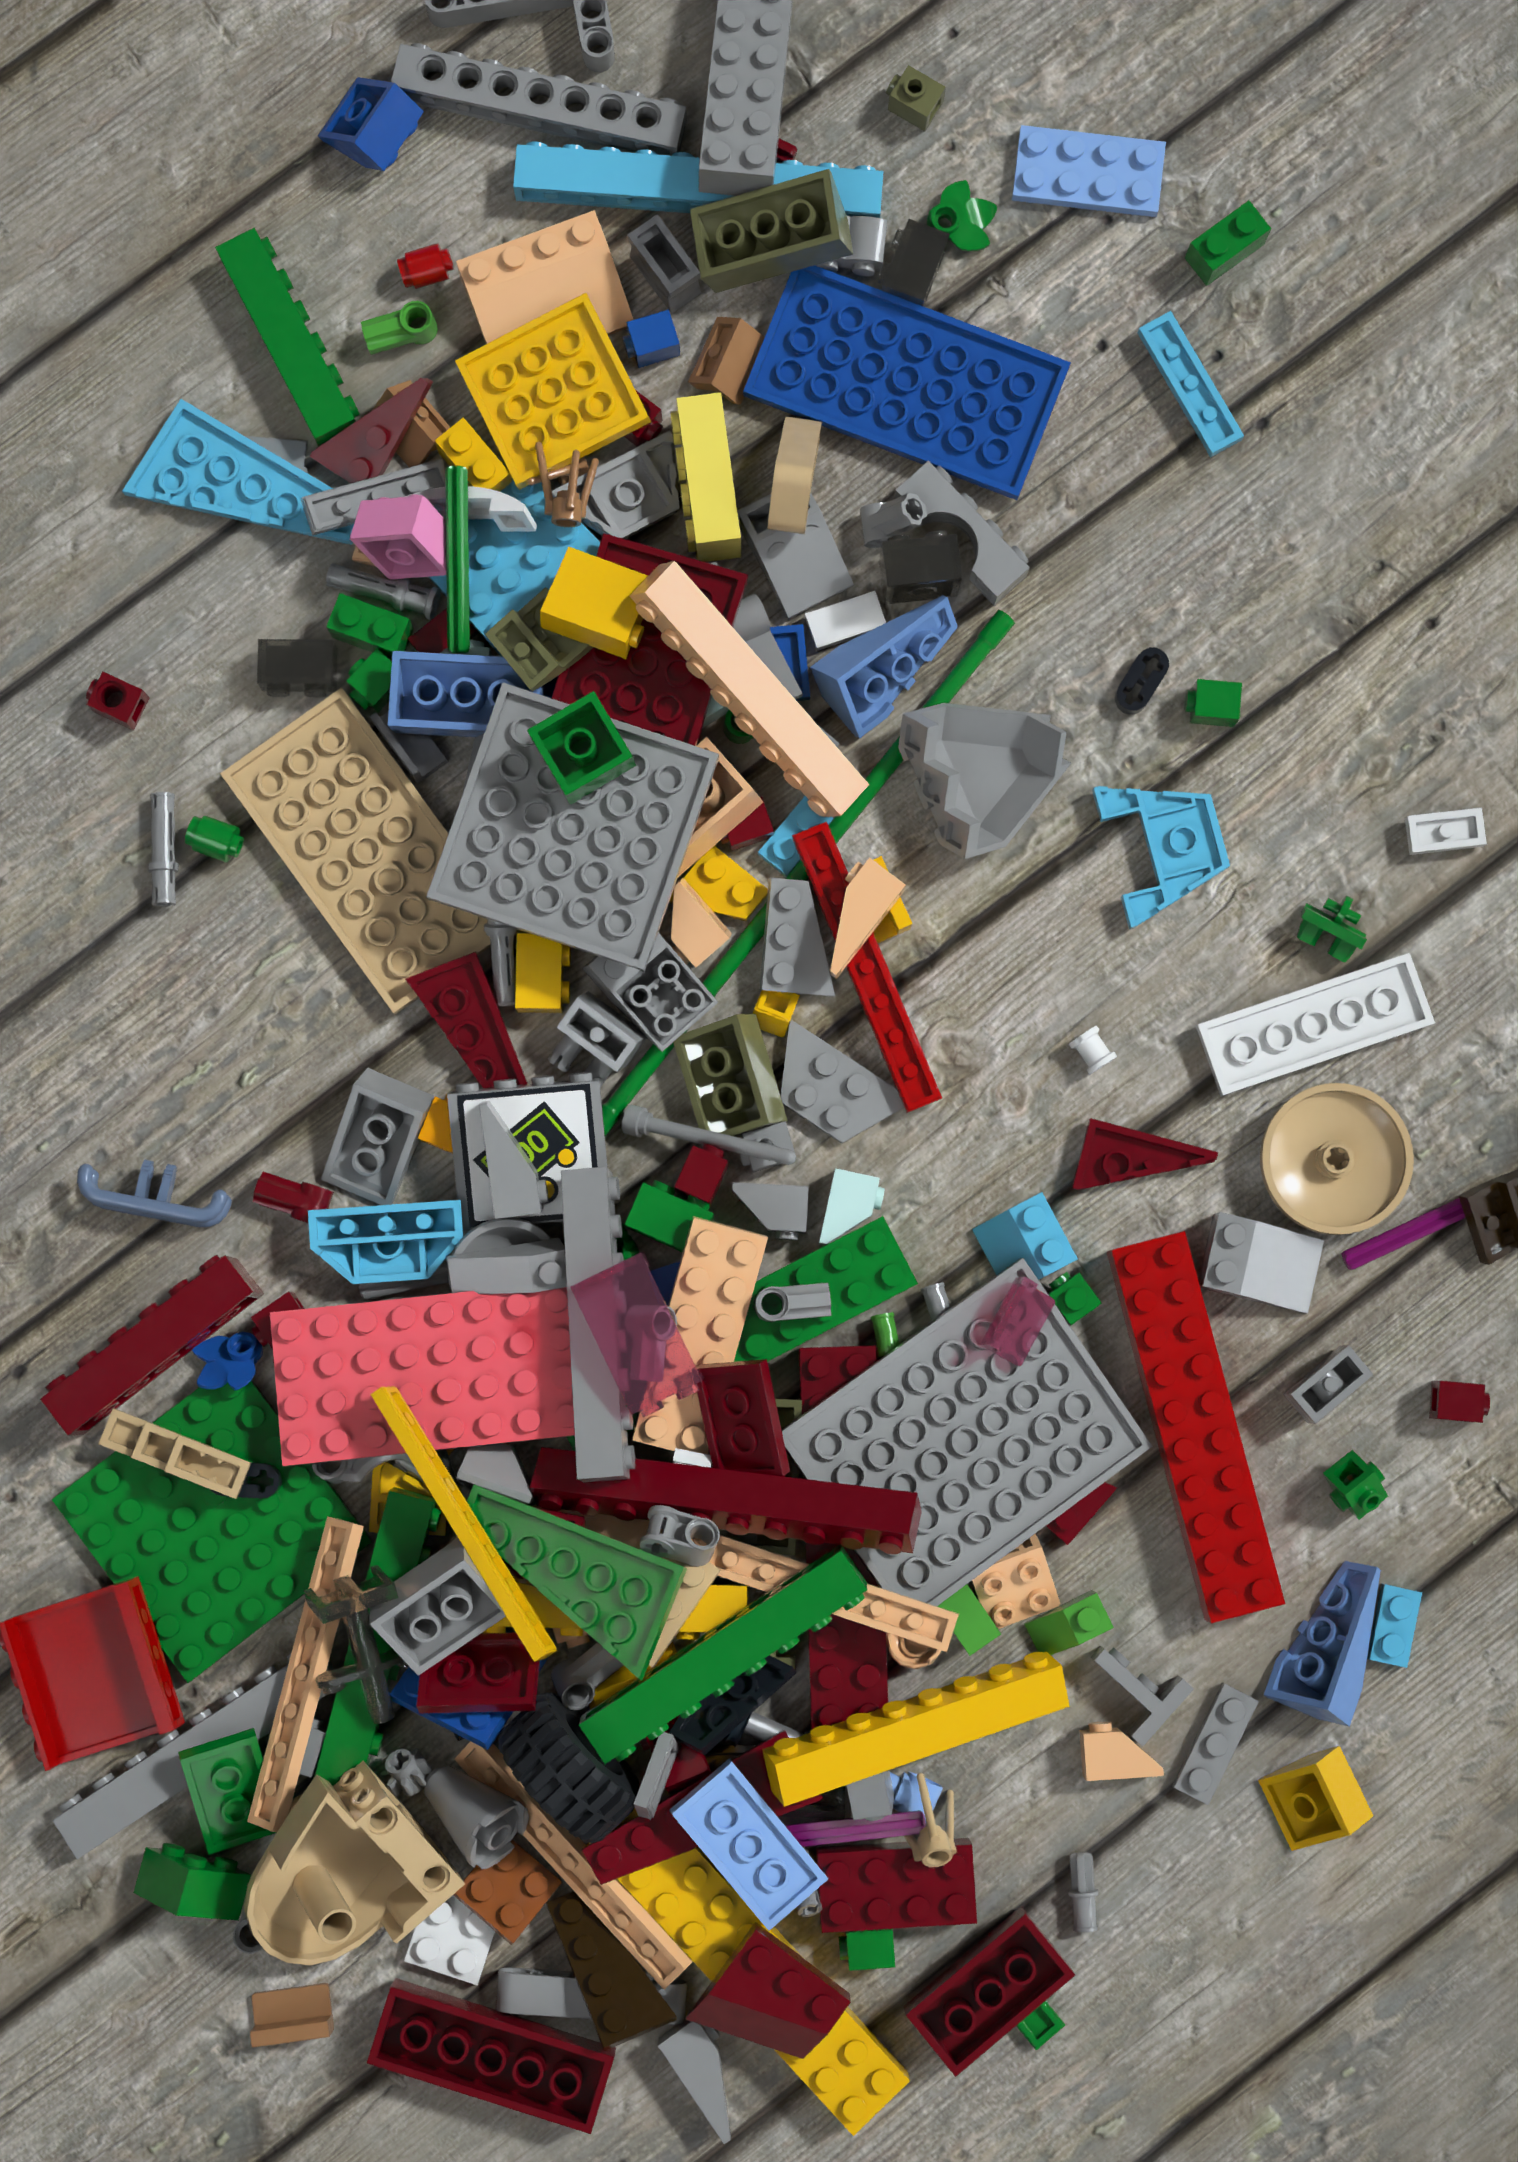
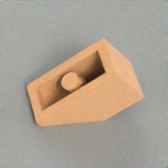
M682 878L674 886L671 940L675 945L672 949L686 965L691 962L696 968L729 940L732 933L687 881Z
M1111 1722L1088 1723V1730H1079L1082 1773L1086 1781L1164 1776L1163 1767L1120 1729L1112 1728Z

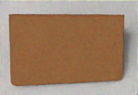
M717 317L688 383L698 390L721 392V395L731 403L740 405L744 398L743 390L765 337L741 318Z
M411 380L387 388L372 410L411 385ZM424 398L396 450V453L409 468L423 464L430 453L437 450L435 440L451 428L426 398Z
M328 1983L255 1992L252 1995L255 2026L250 2031L252 2048L330 2037L334 2030Z

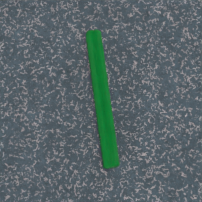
M455 465L445 469L447 650L453 654H465L470 650L468 470L466 467Z

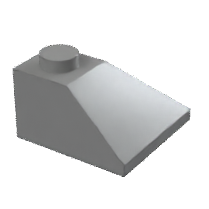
M502 1443L468 1448L458 1471L457 1479L526 1503L535 1501L530 1490L531 1480L514 1445Z

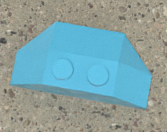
M461 1200L308 1210L310 1249L352 1284L430 1279L463 1238Z

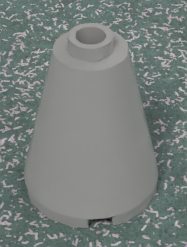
M451 1766L436 1768L428 1775L425 1781L427 1784L424 1794L460 1852L471 1866L475 1868V1865H478L481 1869H487L500 1862L512 1851L515 1846L511 1843V1840L517 1832L521 1835L524 1834L529 1820L528 1809L521 1802Z

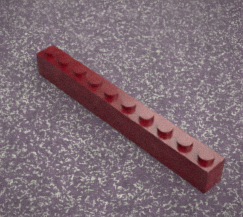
M544 1447L540 1449L530 1484V1490L536 1505L547 1510H571L585 1516H596L597 1514L610 1515L620 1520L632 1521L634 1519L649 1520V1509L655 1505H664L683 1513L707 1518L713 1521L718 1529L727 1530L735 1535L754 1533L765 1535L774 1540L793 1538L801 1539L814 1545H820L824 1542L841 1544L853 1550L861 1549L862 1547L880 1549L887 1554L913 1553L922 1513L918 1493L644 1459H635V1469H629L630 1479L582 1482L577 1479L576 1451Z

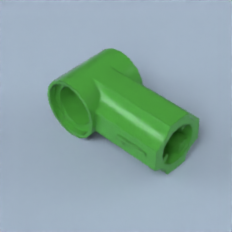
M411 301L405 304L399 311L361 322L363 335L371 355L410 343L427 344L436 337L438 331L437 322L429 306L421 301ZM418 317L427 318L423 327L417 329L410 327L414 319Z

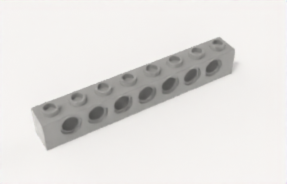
M413 43L411 46L400 44L391 80L420 106L602 146L614 147L634 153L641 149L652 150L657 155L672 156L673 153L680 152L687 123L686 106L681 105L674 99L661 98L660 100L646 98L644 94L634 90H626L623 93L610 90L608 86L597 82H591L589 85L574 82L572 78L560 74L550 77L541 75L529 67L509 68L493 59L477 61L468 59L466 55L456 51H448L447 53L432 51L430 47L419 43ZM431 72H439L442 74V76L435 81L425 79V77ZM466 80L478 82L473 88L466 89L461 87V84ZM504 87L513 89V92L508 96L496 94L499 89ZM538 95H544L549 98L543 104L532 102V99ZM573 103H581L585 106L579 112H571L567 109ZM607 111H617L620 113V116L614 120H608L603 117ZM645 118L653 119L656 122L655 125L649 128L641 127L638 123Z

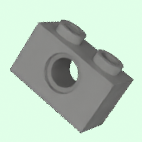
M1342 1345L1283 1395L1307 1423L1316 1424L1374 1374L1349 1345Z

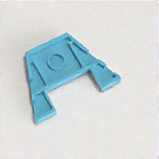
M1097 786L1092 789L1100 822L1135 813L1139 814L1158 884L1155 887L1121 896L1129 929L1142 924L1230 867L1211 794L1173 791L1153 792L1132 788L1112 789L1105 786Z

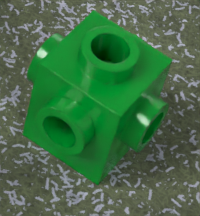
M1353 1450L1323 1472L1333 1490L1329 1494L1331 1500L1342 1512L1348 1509L1358 1520L1375 1510L1382 1501L1389 1497L1381 1484L1385 1480L1381 1471L1371 1461L1366 1464Z

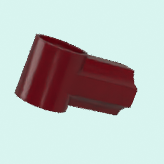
M263 1171L257 1181L252 1202L266 1208L291 1214V1218L309 1223L308 1210L328 1209L334 1192L303 1181L300 1184Z

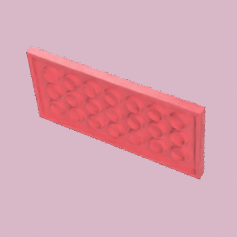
M567 1287L535 1293L478 1294L474 1291L270 1312L282 1466L407 1454L370 1395L380 1387H397L435 1451L575 1436Z

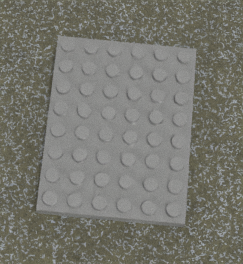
M1024 1258L1018 1259L782 1429L786 1453L804 1479L918 1493L922 1513L913 1553L887 1554L880 1549L865 1547L854 1551L880 1588L934 1606H938L1153 1447Z

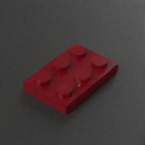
M767 1359L700 1364L693 1368L692 1371L713 1468L784 1476L789 1473L790 1468Z
M517 1633L479 1634L420 1674L416 1707L419 1713L535 1711L540 1660L533 1661Z

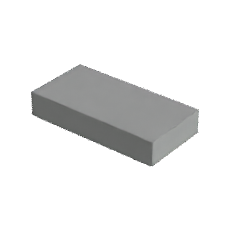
M664 1732L658 1737L634 1801V1807L638 1816L650 1820L654 1818L679 1750L672 1734Z

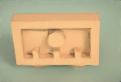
M1036 1534L972 1580L979 1602L998 1629L1060 1606V1600L1042 1546Z

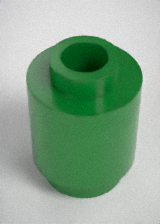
M194 816L186 831L185 844L192 846V850L227 863L231 857L237 858L240 854L244 837L239 836V827L208 816H203L202 818Z

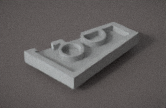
M769 878L759 990L835 996L809 881Z

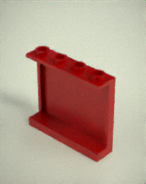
M139 1576L0 1622V1645L5 1652H8L12 1665L10 1669L11 1680L14 1686L20 1690L23 1699V1718L27 1725H31L35 1737L34 1752L38 1761L43 1763L45 1771L51 1770L59 1764L156 1733L161 1735L173 1731L185 1723Z

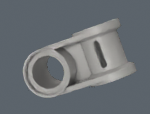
M655 1505L649 1509L648 1519L650 1522L646 1535L640 1540V1547L643 1551L696 1567L706 1565L711 1560L720 1538L719 1529L713 1521L683 1513L664 1505ZM691 1539H701L707 1545L699 1546L695 1544Z

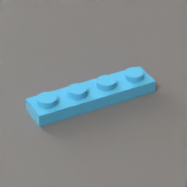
M1169 311L1140 327L1137 332L1210 458L1242 441L1244 434L1173 313Z

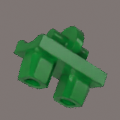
M1347 895L1340 904L1327 898L1323 908L1334 913V916L1308 903L1305 904L1301 911L1302 921L1297 932V938L1309 945L1315 946L1323 930L1331 933L1336 937L1327 952L1344 963L1351 957L1356 948L1362 950L1367 941L1365 938L1366 933L1343 922V919H1346L1356 925L1361 917L1360 914L1349 909L1353 898Z

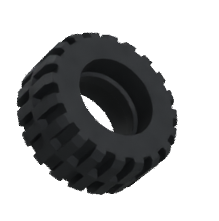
M555 1693L539 1694L536 1698L535 1711H521L501 1730L498 1740L499 1750L504 1755L503 1759L513 1771L512 1774L517 1781L521 1782L525 1787V1791L538 1802L547 1814L554 1818L556 1823L562 1828L565 1827L570 1834L579 1837L586 1843L602 1841L635 1809L634 1801L640 1788L639 1780L632 1773V1768L625 1760L617 1762L614 1758L604 1764L579 1727L580 1718L583 1715L579 1710L567 1709Z

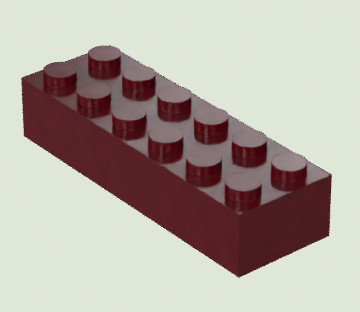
M215 1255L199 1267L202 1273L190 1282L188 1279L179 1282L168 1292L171 1298L160 1305L155 1302L148 1306L138 1315V1318L141 1320L129 1329L124 1326L117 1330L107 1339L110 1345L98 1353L95 1350L89 1352L76 1363L79 1367L77 1371L67 1377L65 1374H62L45 1387L48 1393L40 1400L68 1436L86 1434L109 1416L113 1408L118 1409L190 1353L195 1346L208 1339L264 1295L263 1291L237 1258L226 1255L219 1258L218 1255Z
M395 1978L390 1986L367 2064L591 2134L613 2064L616 2047L604 2051L600 2042Z

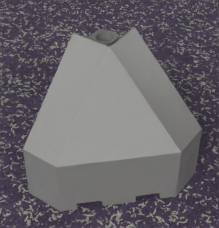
M941 703L903 713L898 748L904 762L910 760L918 778L913 782L924 809H931L938 825L934 833L940 845L964 859L1007 846L1071 765V762L1063 758L1067 732L1050 723L1051 715Z

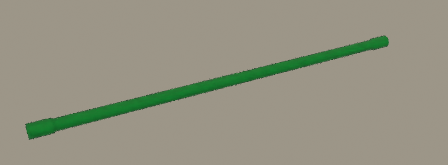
M1001 610L996 611L980 631L976 641L922 708L951 702L990 651L998 646L1014 626L1015 622L1009 615ZM900 736L865 778L869 784L868 787L841 816H835L828 825L836 844L903 762L898 748ZM801 859L785 879L803 881L809 879ZM767 902L702 982L713 997L716 996L764 936ZM674 1043L670 1044L663 1052L652 1044L608 1101L602 1104L605 1136L617 1123L624 1109L675 1047Z

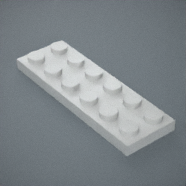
M1407 953L1196 1025L1220 1096H1224L1435 1024L1411 955Z

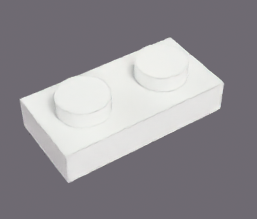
M1482 808L1411 815L1405 818L1410 855L1484 847L1487 844Z

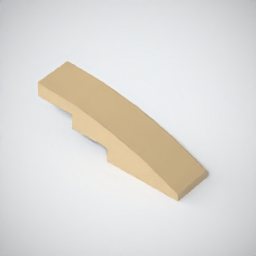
M114 1408L98 1443L133 1459L162 1469L167 1473L235 1499L239 1495L251 1465L249 1461Z

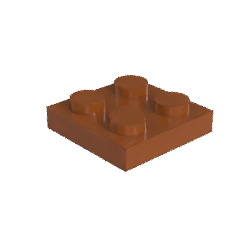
M511 1840V1843L515 1847L506 1857L487 1869H481L476 1865L463 1880L465 1885L453 1894L510 1945L517 1940L562 1883L514 1840Z

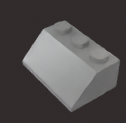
M459 1538L370 1598V1625L418 1676L506 1617Z

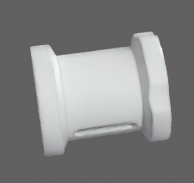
M1097 1025L1069 1043L1071 1049L1076 1048L1087 1064L1088 1068L1086 1071L1089 1075L1117 1057L1115 1052L1108 1050L1098 1035L1099 1028Z

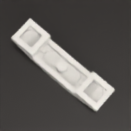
M468 486V519H494L501 532H536L537 524L525 504L512 496L496 490ZM445 487L414 493L427 498L434 508L446 519Z

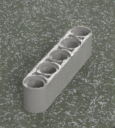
M513 1967L500 1968L498 1970L496 2011L510 2014L591 2019L572 1971ZM648 1977L677 2016V2020L669 2024H683L685 2022L687 1982L675 1979L664 1990L653 1977Z

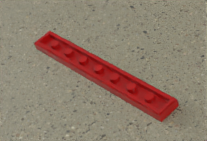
M826 821L792 835V840L836 943L846 887L849 885V882L845 880L848 871ZM872 933L846 966V969L906 1113L941 1100L942 1096L874 933Z

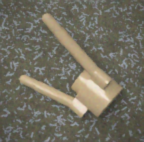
M918 1773L917 1781L927 1826L920 1831L918 1840L915 1839L914 1835L904 1837L912 1849L915 1861L922 1860L925 1866L939 1867L947 1864L957 1852L954 1843V1792L952 1790L946 1792L944 1831L935 1823L924 1774Z

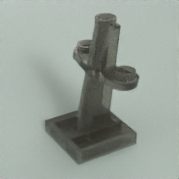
M378 1565L370 1567L373 1578L356 1584L349 1575L333 1580L336 1591L318 1597L311 1588L303 1591L308 1606L322 1624L343 1618L355 1662L353 1665L329 1670L318 1675L315 1679L317 1687L322 1689L324 1694H332L346 1687L345 1683L359 1679L372 1722L380 1724L390 1721L395 1717L384 1670L395 1665L400 1668L408 1667V1664L393 1649L379 1654L374 1630L370 1625L368 1608L399 1597L395 1583Z

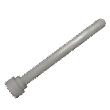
M629 1105L623 1116L622 1131L624 1134L641 1137L643 1134L648 1135L652 1132L702 1145L706 1143L719 1149L786 1165L793 1164L796 1160V1154L792 1150L654 1118L653 1114L649 1113L647 1108Z

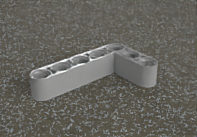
M424 0L430 21L440 28L573 6L585 66L594 72H604L615 61L614 40L606 0H483L481 2H472L470 0ZM439 1L450 2V4L443 9L434 7V5ZM588 11L600 13L594 19H588L583 16ZM595 45H602L607 48L602 53L590 51Z

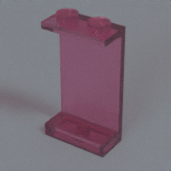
M641 1252L570 1286L631 1415L640 1411L642 1416L645 1417L664 1408L661 1400L676 1394L678 1400H681L699 1391L697 1383L701 1382L704 1376L702 1372H698L651 1274L647 1257L644 1252Z

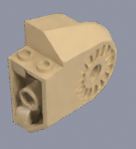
M362 1761L355 1768L346 1771L340 1781L334 1786L319 1775L314 1777L286 1817L253 1871L247 1885L244 1911L250 1931L266 1953L286 1963L310 1966L341 1957L359 1947L383 1926L393 1942L398 1943L462 1888L465 1883L420 1823L370 1767Z

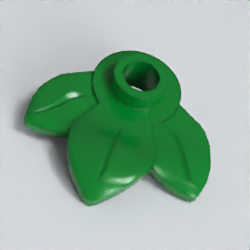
M966 180L952 183L943 190L940 204L934 206L928 213L927 229L934 238L942 241L951 240L960 250L967 252L983 250L990 245L989 238L983 229L993 220L997 212V205L984 199L970 198V188ZM948 219L951 222V226L942 228L939 226L938 221Z

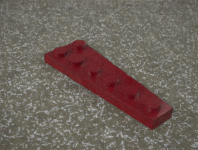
M785 1730L731 1760L777 1817L823 1799L821 1794L784 1807L771 1791L762 1749L774 1746L775 1742L780 1739L789 1738ZM713 1772L660 1802L654 1818L651 1820L636 1816L611 1831L602 1841L590 1843L581 1850L601 1885L698 1848L699 1846L669 1810Z

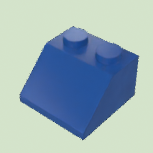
M357 77L318 137L365 168L385 171L396 160L398 156L397 151L405 139L415 132L418 126L417 121L424 111L396 83Z

